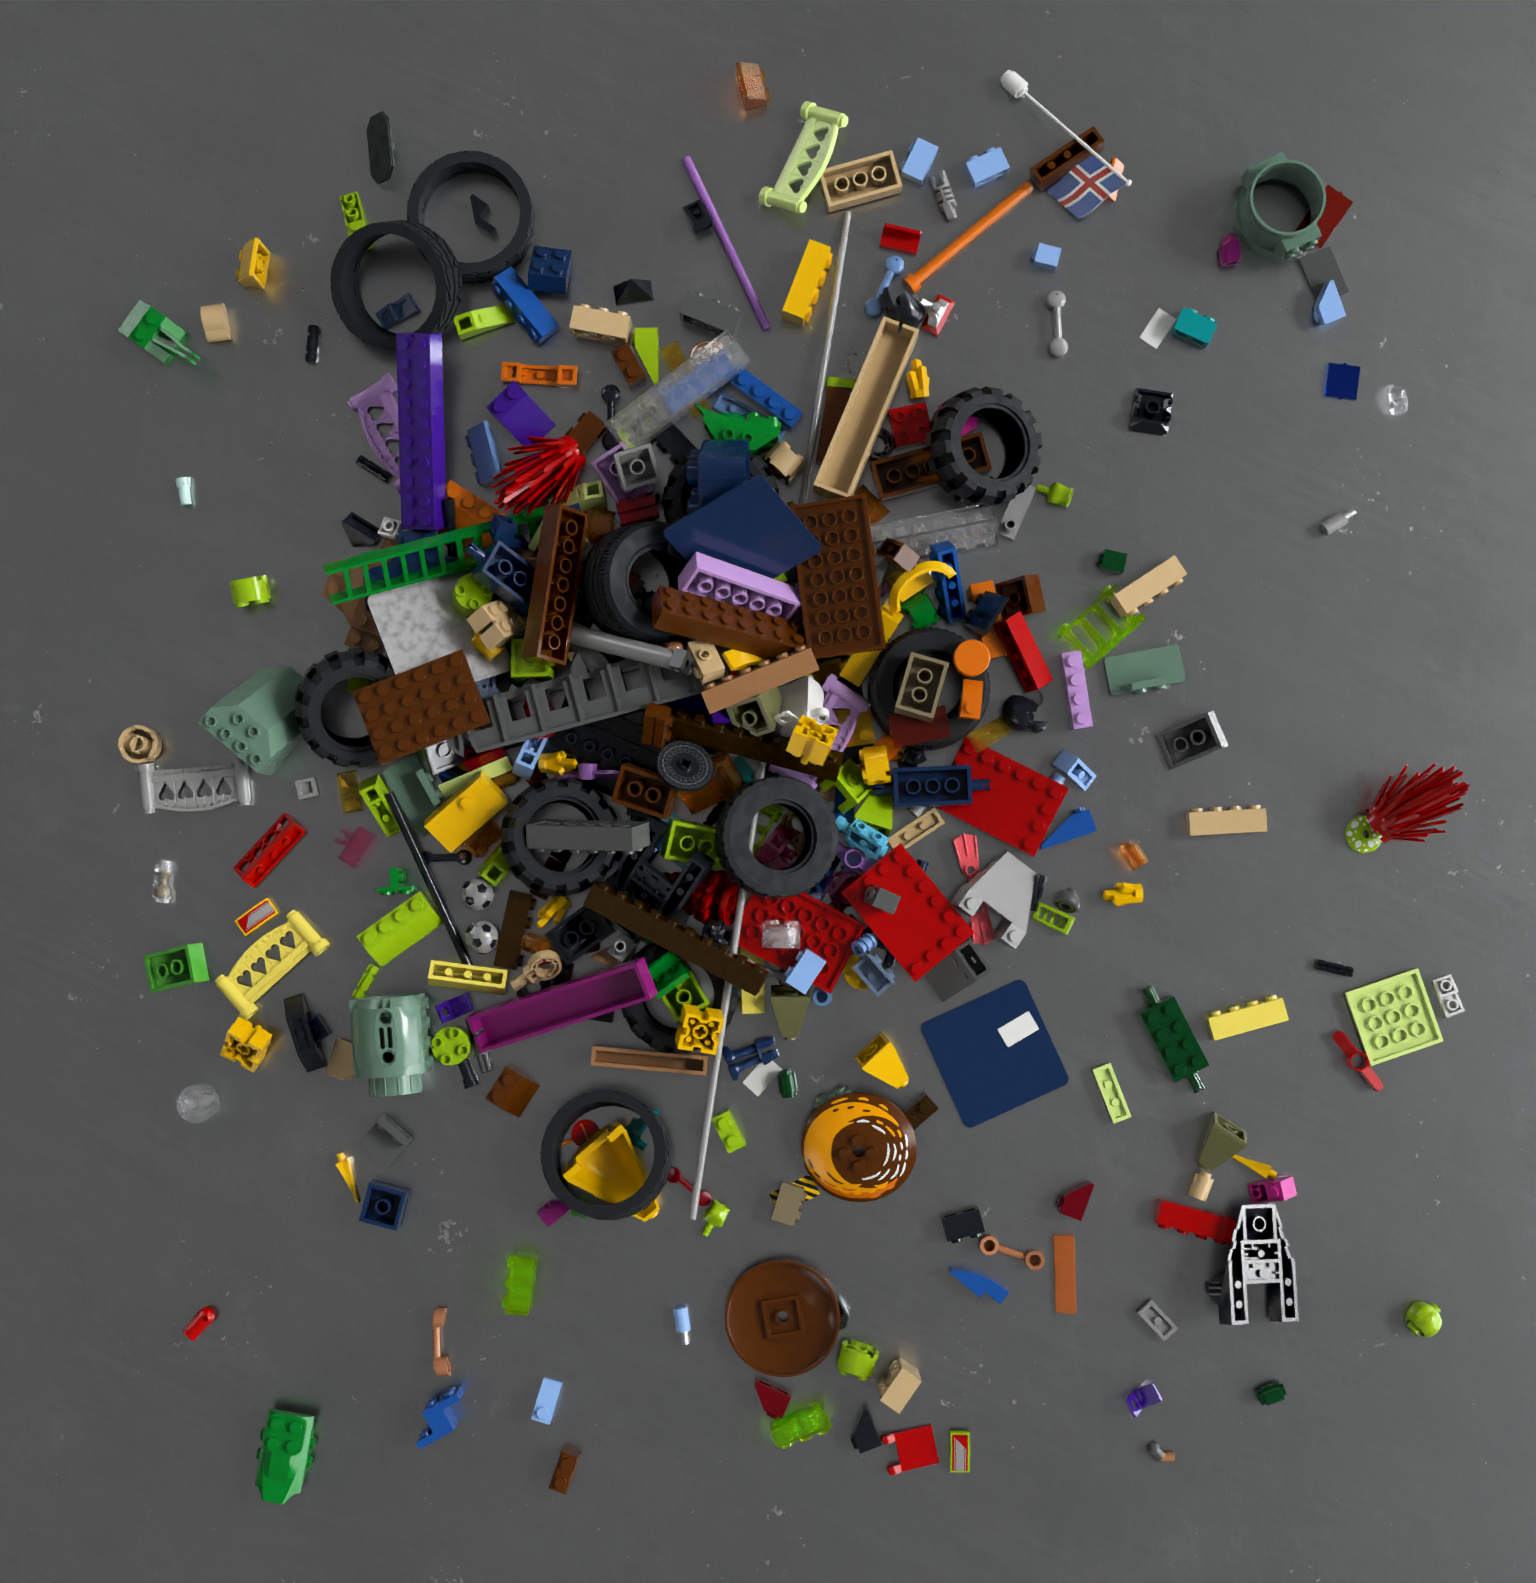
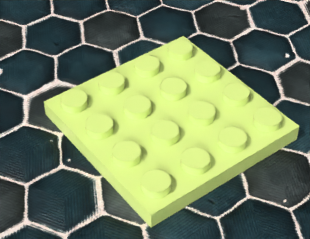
M1418 968L1344 992L1362 1047L1369 1059V1066L1443 1042Z

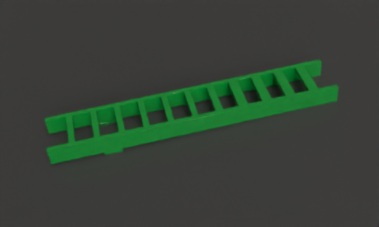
M544 507L534 509L528 516V511L507 517H511L517 526L518 524L528 522L531 541L537 531L536 520L543 518ZM491 521L381 550L375 549L364 552L359 556L324 564L322 567L326 575L343 571L346 586L345 591L328 595L332 605L474 568L477 565V560L473 557L464 559L462 539L473 537L474 544L483 550L481 534L489 532ZM518 527L515 532L516 534H519ZM455 541L458 560L445 564L443 544ZM437 546L440 565L427 569L424 549ZM418 551L421 570L408 574L405 554ZM399 556L403 575L389 579L386 560ZM381 561L384 580L370 581L367 565ZM362 566L365 585L352 589L348 570Z

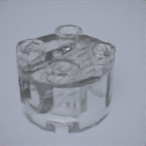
M779 920L765 921V924H762V948L800 949L801 925H799V921H784V924H779Z
M196 1083L183 1089L179 1098H177V1111L184 1120L191 1123H202L212 1118L219 1111V1095L211 1084Z

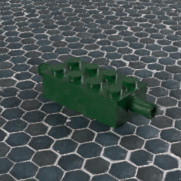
M1153 985L1141 989L1149 1005L1136 1013L1171 1081L1176 1083L1187 1078L1194 1093L1204 1090L1205 1086H1203L1197 1073L1209 1066V1063L1175 997L1170 995L1159 1000Z

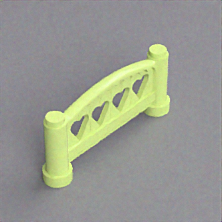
M809 101L804 102L801 106L800 117L806 122L774 188L765 186L759 193V203L763 206H775L798 214L804 213L807 208V203L804 200L815 187L828 165L835 146L839 128L846 127L848 124V117L844 113L818 107L815 103ZM828 128L825 139L819 142L815 132ZM820 146L816 157L811 159L806 150ZM812 163V166L808 169V174L802 176L798 167ZM804 180L800 186V191L794 193L790 184Z

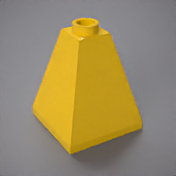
M882 1032L854 1057L865 1072L897 1089L907 1085L909 1077L893 1044Z

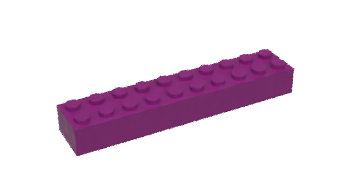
M641 957L477 1010L466 1019L472 1034L484 1028L482 1032L474 1037L479 1052L483 1053L651 1000L658 992L645 958Z

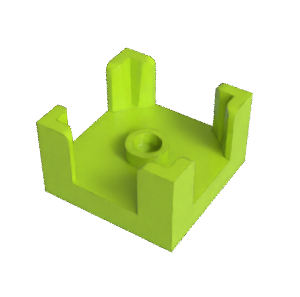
M524 638L511 639V678L516 681H526L525 678L554 679V670L551 666L521 658Z
M851 758L841 765L836 782L825 779L819 784L823 791H827L835 785L847 800L838 806L842 814H845L857 805L874 788L873 785L864 784L862 771Z

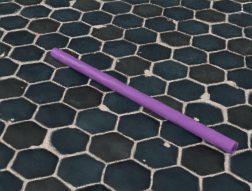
M687 156L682 159L683 165L702 204L711 216L714 230L762 330H768L771 328L768 318L691 157Z

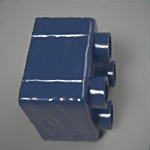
M749 439L704 440L700 450H690V461L687 462L688 485H698V487H692L691 499L688 502V514L750 479Z

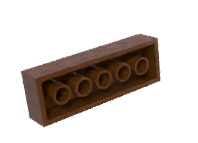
M982 431L961 437L962 452L968 464L980 475L990 472L992 466ZM925 447L870 462V469L879 501L883 502L939 486L937 484L940 480L936 472L930 473L927 459L931 458L930 451L925 450Z

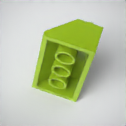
M419 891L356 937L374 960L383 967L442 925L443 921L424 892Z

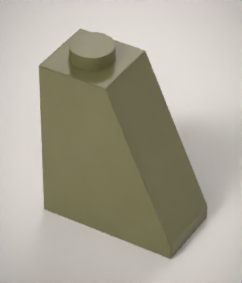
M778 687L731 705L726 710L733 725L743 727L749 730L750 734L757 737L775 730L777 722L773 719V716L779 714L782 696Z

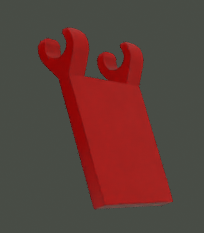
M931 1424L880 1436L881 1442L884 1445L892 1442L896 1443L900 1463L887 1466L889 1475L939 1463Z

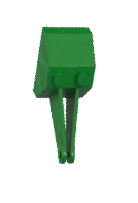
M141 300L137 302L117 330L166 365H168L173 356L193 365L197 364L183 353L177 351L180 347L200 360L198 355L183 344L189 334Z

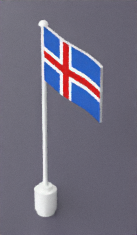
M1011 70L1003 74L1000 79L1003 88L1015 98L1025 95L1092 154V156L1076 165L1058 183L1045 189L1077 218L1087 215L1110 194L1123 186L1129 187L1132 184L1131 180H1127L1027 93L1028 82L1020 75Z

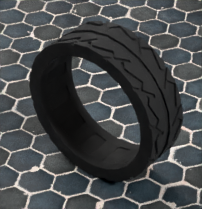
M459 151L435 160L433 164L431 163L421 172L411 189L407 202V221L418 222L424 225V214L434 192L453 177L470 173L490 175L499 179L517 196L520 206V220L511 242L500 253L490 259L473 263L458 262L462 283L478 284L489 282L507 268L512 266L514 269L521 263L529 251L535 234L533 204L522 178L508 163L498 157H493L494 155L481 151ZM419 249V251H420L421 255L423 256V258H424V259L428 262V264L430 265V262L428 261V259L426 258V256L424 255V253Z
M406 220L371 223L359 228L345 239L335 256L331 268L330 288L332 301L338 315L340 314V319L358 339L361 338L363 342L375 348L396 350V333L381 327L370 317L364 308L358 288V271L362 258L368 248L381 237L393 234L411 241L424 253L432 267L436 283L434 305L427 320L414 332L443 333L454 320L461 303V271L455 255L453 256V251L446 241L435 231L432 232L429 227L418 222Z
M595 1090L573 1098L556 1112L546 1127L541 1145L540 1160L543 1175L550 1190L564 1205L577 1213L597 1220H619L644 1210L660 1194L667 1182L671 1169L672 1149L669 1135L662 1121L648 1106L626 1093L615 1090ZM608 1106L627 1108L637 1113L643 1119L652 1135L654 1162L650 1175L643 1186L624 1201L612 1205L585 1203L572 1193L561 1173L560 1150L564 1137L571 1125L579 1117L591 1110Z

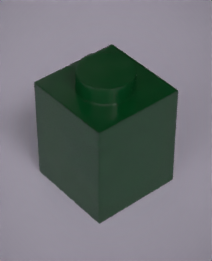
M1105 549L1098 555L1097 564L1100 565L1099 570L1121 575L1124 573L1128 554Z

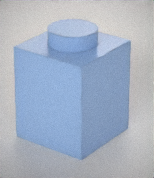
M1039 243L1038 247L1033 248L1031 259H1034L1033 266L1055 271L1062 248Z

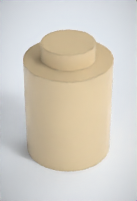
M1202 1170L1200 1174L1195 1173L1188 1195L1206 1201L1214 1181L1211 1178L1212 1174Z

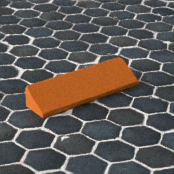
M1053 1235L1056 1313L1076 1314L1074 1235Z

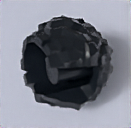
M712 919L703 926L702 937L705 935L712 938L713 942L719 946H728L731 942L733 930L727 931L725 929L726 923L722 920Z

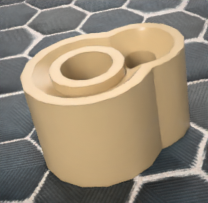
M218 303L201 306V320L208 343L231 340L229 317L225 304Z

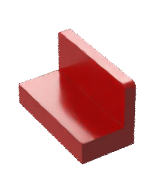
M884 223L879 247L916 255L922 231Z

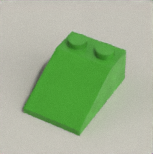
M202 943L187 944L143 956L150 993L209 981Z

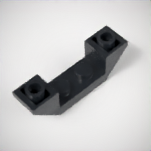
M303 993L284 999L285 1017L297 1055L307 1073L326 1067L321 1049H317L306 1015L308 1008Z

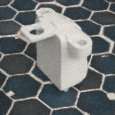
M812 675L778 688L782 696V703L779 714L773 716L777 723L775 730L771 733L791 737L802 715L817 720L816 723L820 725L829 720V710L823 708V689L814 680Z

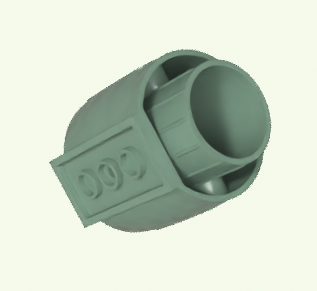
M425 993L385 995L349 1000L355 1079H368L369 1095L371 1097L398 1096L422 1092V1073L428 1072L430 1067H433V1056L429 1055V1047L432 1046L431 1036H428L430 1018L426 1014L429 1002L428 997H425ZM386 1052L393 1054L392 1062L385 1060L384 1054Z

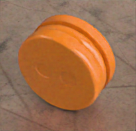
M978 640L962 642L953 654V664L956 670L967 677H975L982 674L990 663L988 648Z

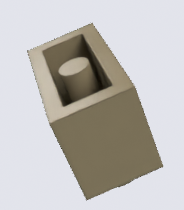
M782 1180L771 1220L794 1226L795 1222H799L801 1211L798 1209L800 1203L804 1204L807 1195L804 1192L803 1186Z

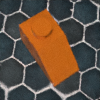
M963 679L958 718L980 719L983 681Z

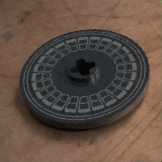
M677 740L661 748L656 758V770L662 781L671 788L683 792H693L704 788L710 782L714 773V763L710 754L702 746L691 741Z

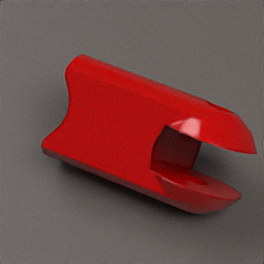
M209 1307L202 1308L182 1330L183 1333L194 1341L204 1328L213 1322L214 1311Z

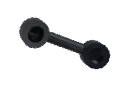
M612 384L606 385L601 392L602 400L607 403V433L602 438V446L606 451L621 443L619 435L615 433V403L620 399V390Z

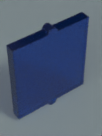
M1329 363L1325 396L1338 398L1339 400H1356L1360 367L1347 365L1346 363Z

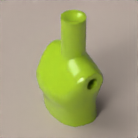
M1054 482L1050 488L1039 484L1036 488V492L1047 495L1048 503L1065 507L1069 506L1074 491L1073 488L1065 487L1057 482Z
M713 1200L710 1207L703 1214V1219L707 1223L701 1234L708 1237L713 1227H722L730 1208Z

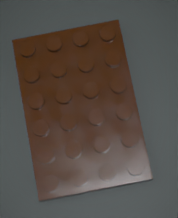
M463 649L353 691L380 765L491 723Z

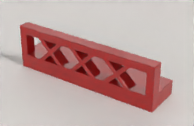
M284 812L233 869L243 881L255 888L306 833L305 829L297 824L289 814ZM287 820L288 824L282 828L283 823ZM274 835L273 840L268 843L270 837ZM261 849L260 854L255 857L257 851ZM248 863L247 868L242 872L241 869Z

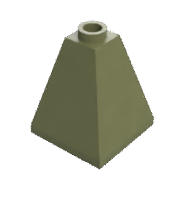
M771 985V1002L781 1036L788 1041L795 1040V1038H798L810 1002V988L806 994H803L793 986Z
M1214 1111L1200 1149L1198 1165L1206 1171L1208 1169L1212 1171L1246 1148L1248 1145L1246 1131Z

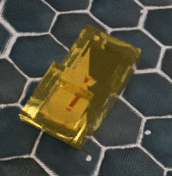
M356 770L337 773L336 777L341 793L340 799L344 814L363 810Z

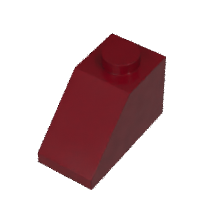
M1087 1181L1064 1192L1063 1196H1059L1057 1200V1211L1082 1221L1094 1184Z
M756 1378L754 1386L762 1407L767 1412L766 1415L773 1419H777V1417L782 1419L790 1402L791 1393Z

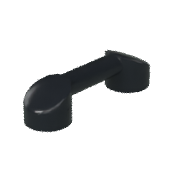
M460 850L457 854H433L430 851H422L428 866L433 862L457 861L461 865H468L472 861V854L467 850Z

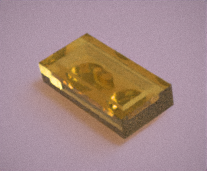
M998 717L969 733L968 739L977 752L1007 737L1011 731L1001 717Z

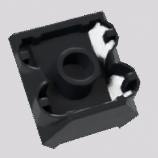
M1136 388L1130 423L1131 430L1133 432L1152 433L1160 436L1167 434L1171 421L1170 413L1173 394Z

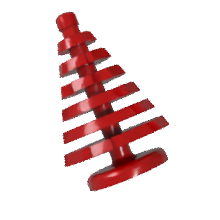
M710 870L682 908L686 910L685 912L688 915L693 914V918L704 925L708 921L716 919L725 922V926H730L735 918L739 886L734 881L731 882L730 878H727L726 871ZM668 872L663 874L675 882L681 872H673L671 875Z

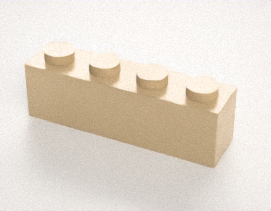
M1174 555L1110 597L1109 600L1121 618L1125 615L1131 617L1138 612L1137 607L1140 605L1146 607L1154 601L1152 597L1155 595L1161 597L1169 591L1167 587L1171 585L1176 587L1184 581L1182 578L1187 573Z
M1249 805V809L1241 810V806L1229 807L1230 810L1222 811V807L1210 808L1209 812H1203V808L1191 809L1190 813H1186L1187 836L1266 832V808L1260 809V805Z

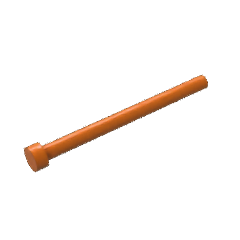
M1025 181L914 274L908 273L903 277L902 282L906 288L913 294L921 288V282L1033 190L1030 182Z

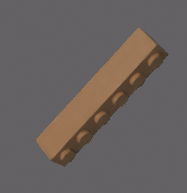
M803 644L794 648V652L789 654L787 652L776 655L777 659L769 661V659L763 660L755 668L746 667L741 669L738 675L733 676L729 674L722 677V681L718 683L713 681L703 685V689L700 691L709 713L712 714L820 670L810 645L805 646Z
M593 1045L590 1065L706 1076L708 1055L696 1053L674 1054L672 1052H661L651 1049Z

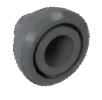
M1067 888L1066 891L1060 892L1054 899L1056 907L1064 912L1076 913L1080 909L1078 892L1073 888Z

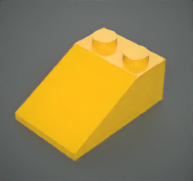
M255 237L246 242L243 250H240L239 261H241L240 268L236 271V280H238L241 286L264 290L270 251L259 238Z

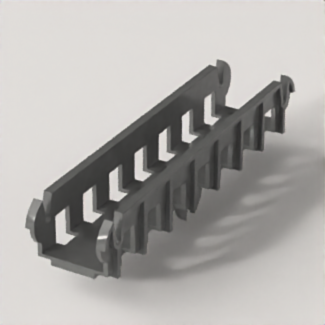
M714 644L725 666L724 676L729 675L727 663L722 654L731 649ZM592 649L593 673H589L590 670L584 659L578 653L572 662L571 674L568 676L482 698L485 708L489 709L493 727L483 730L476 728L448 739L446 743L454 753L463 757L464 750L470 748L471 744L476 753L503 747L506 751L523 746L526 740L616 716L625 718L626 714L643 709L646 711L650 702L668 705V702L701 694L700 690L703 689L705 684H702L700 679L695 677L694 672L690 675L688 674V676L682 675L681 677L665 681L661 667L632 659L609 664L608 660L600 652ZM640 668L644 686L628 690L623 672ZM602 678L607 696L591 700L586 682ZM719 678V679H716V680H713V681H714V683H718V682H720V681H722V680H721V678ZM564 688L569 707L554 710L549 692ZM527 699L531 717L517 720L512 702Z

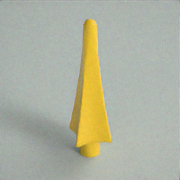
M343 1152L336 1154L338 1161L335 1165L351 1190L356 1203H359L360 1199L354 1182L350 1157L345 1158Z
M1238 1155L1231 1157L1266 1179L1267 1177L1275 1179L1277 1172L1272 1170L1270 1165Z

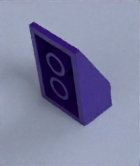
M514 380L486 407L522 446L537 444L532 443L526 436L544 437L556 426Z

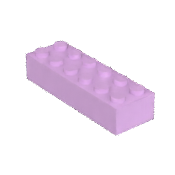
M699 552L694 553L677 578L678 590L727 602L728 604L745 607L750 610L760 611L787 620L791 618L801 604L798 587Z

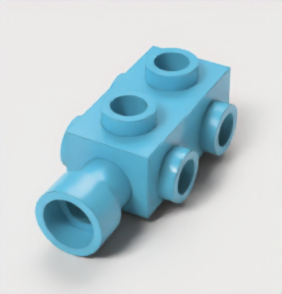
M841 815L836 819L838 832L841 831L846 834L844 840L848 842L850 847L859 848L866 857L875 858L876 860L879 856L883 857L889 848L886 846L889 840L888 837L857 818L852 824L847 822V819Z

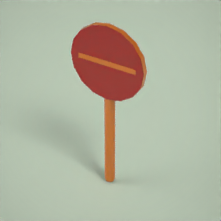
M584 1119L578 1121L572 1128V1138L564 1141L562 1146L574 1141L577 1146L581 1147L591 1136L599 1131V1127L592 1120Z

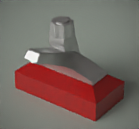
M939 293L934 302L923 298L919 300V304L928 313L920 329L938 337L955 304L954 301Z

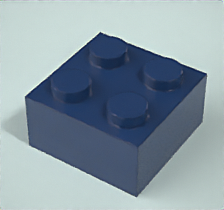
M319 1014L308 1019L315 1043L331 1034Z

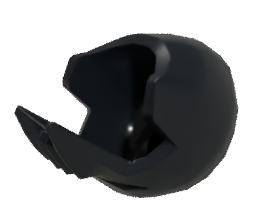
M888 287L884 288L882 301L886 305L887 315L890 319L900 322L899 326L902 327L903 324L914 327L924 318L925 309L919 304L920 299L916 295L904 292L896 298L897 305H893Z
M1011 695L1002 705V717L1005 723L1015 731L1039 733L1047 729L1044 726L1049 724V722L1033 721L1034 714L1032 712L1037 711L1038 704L1027 697Z

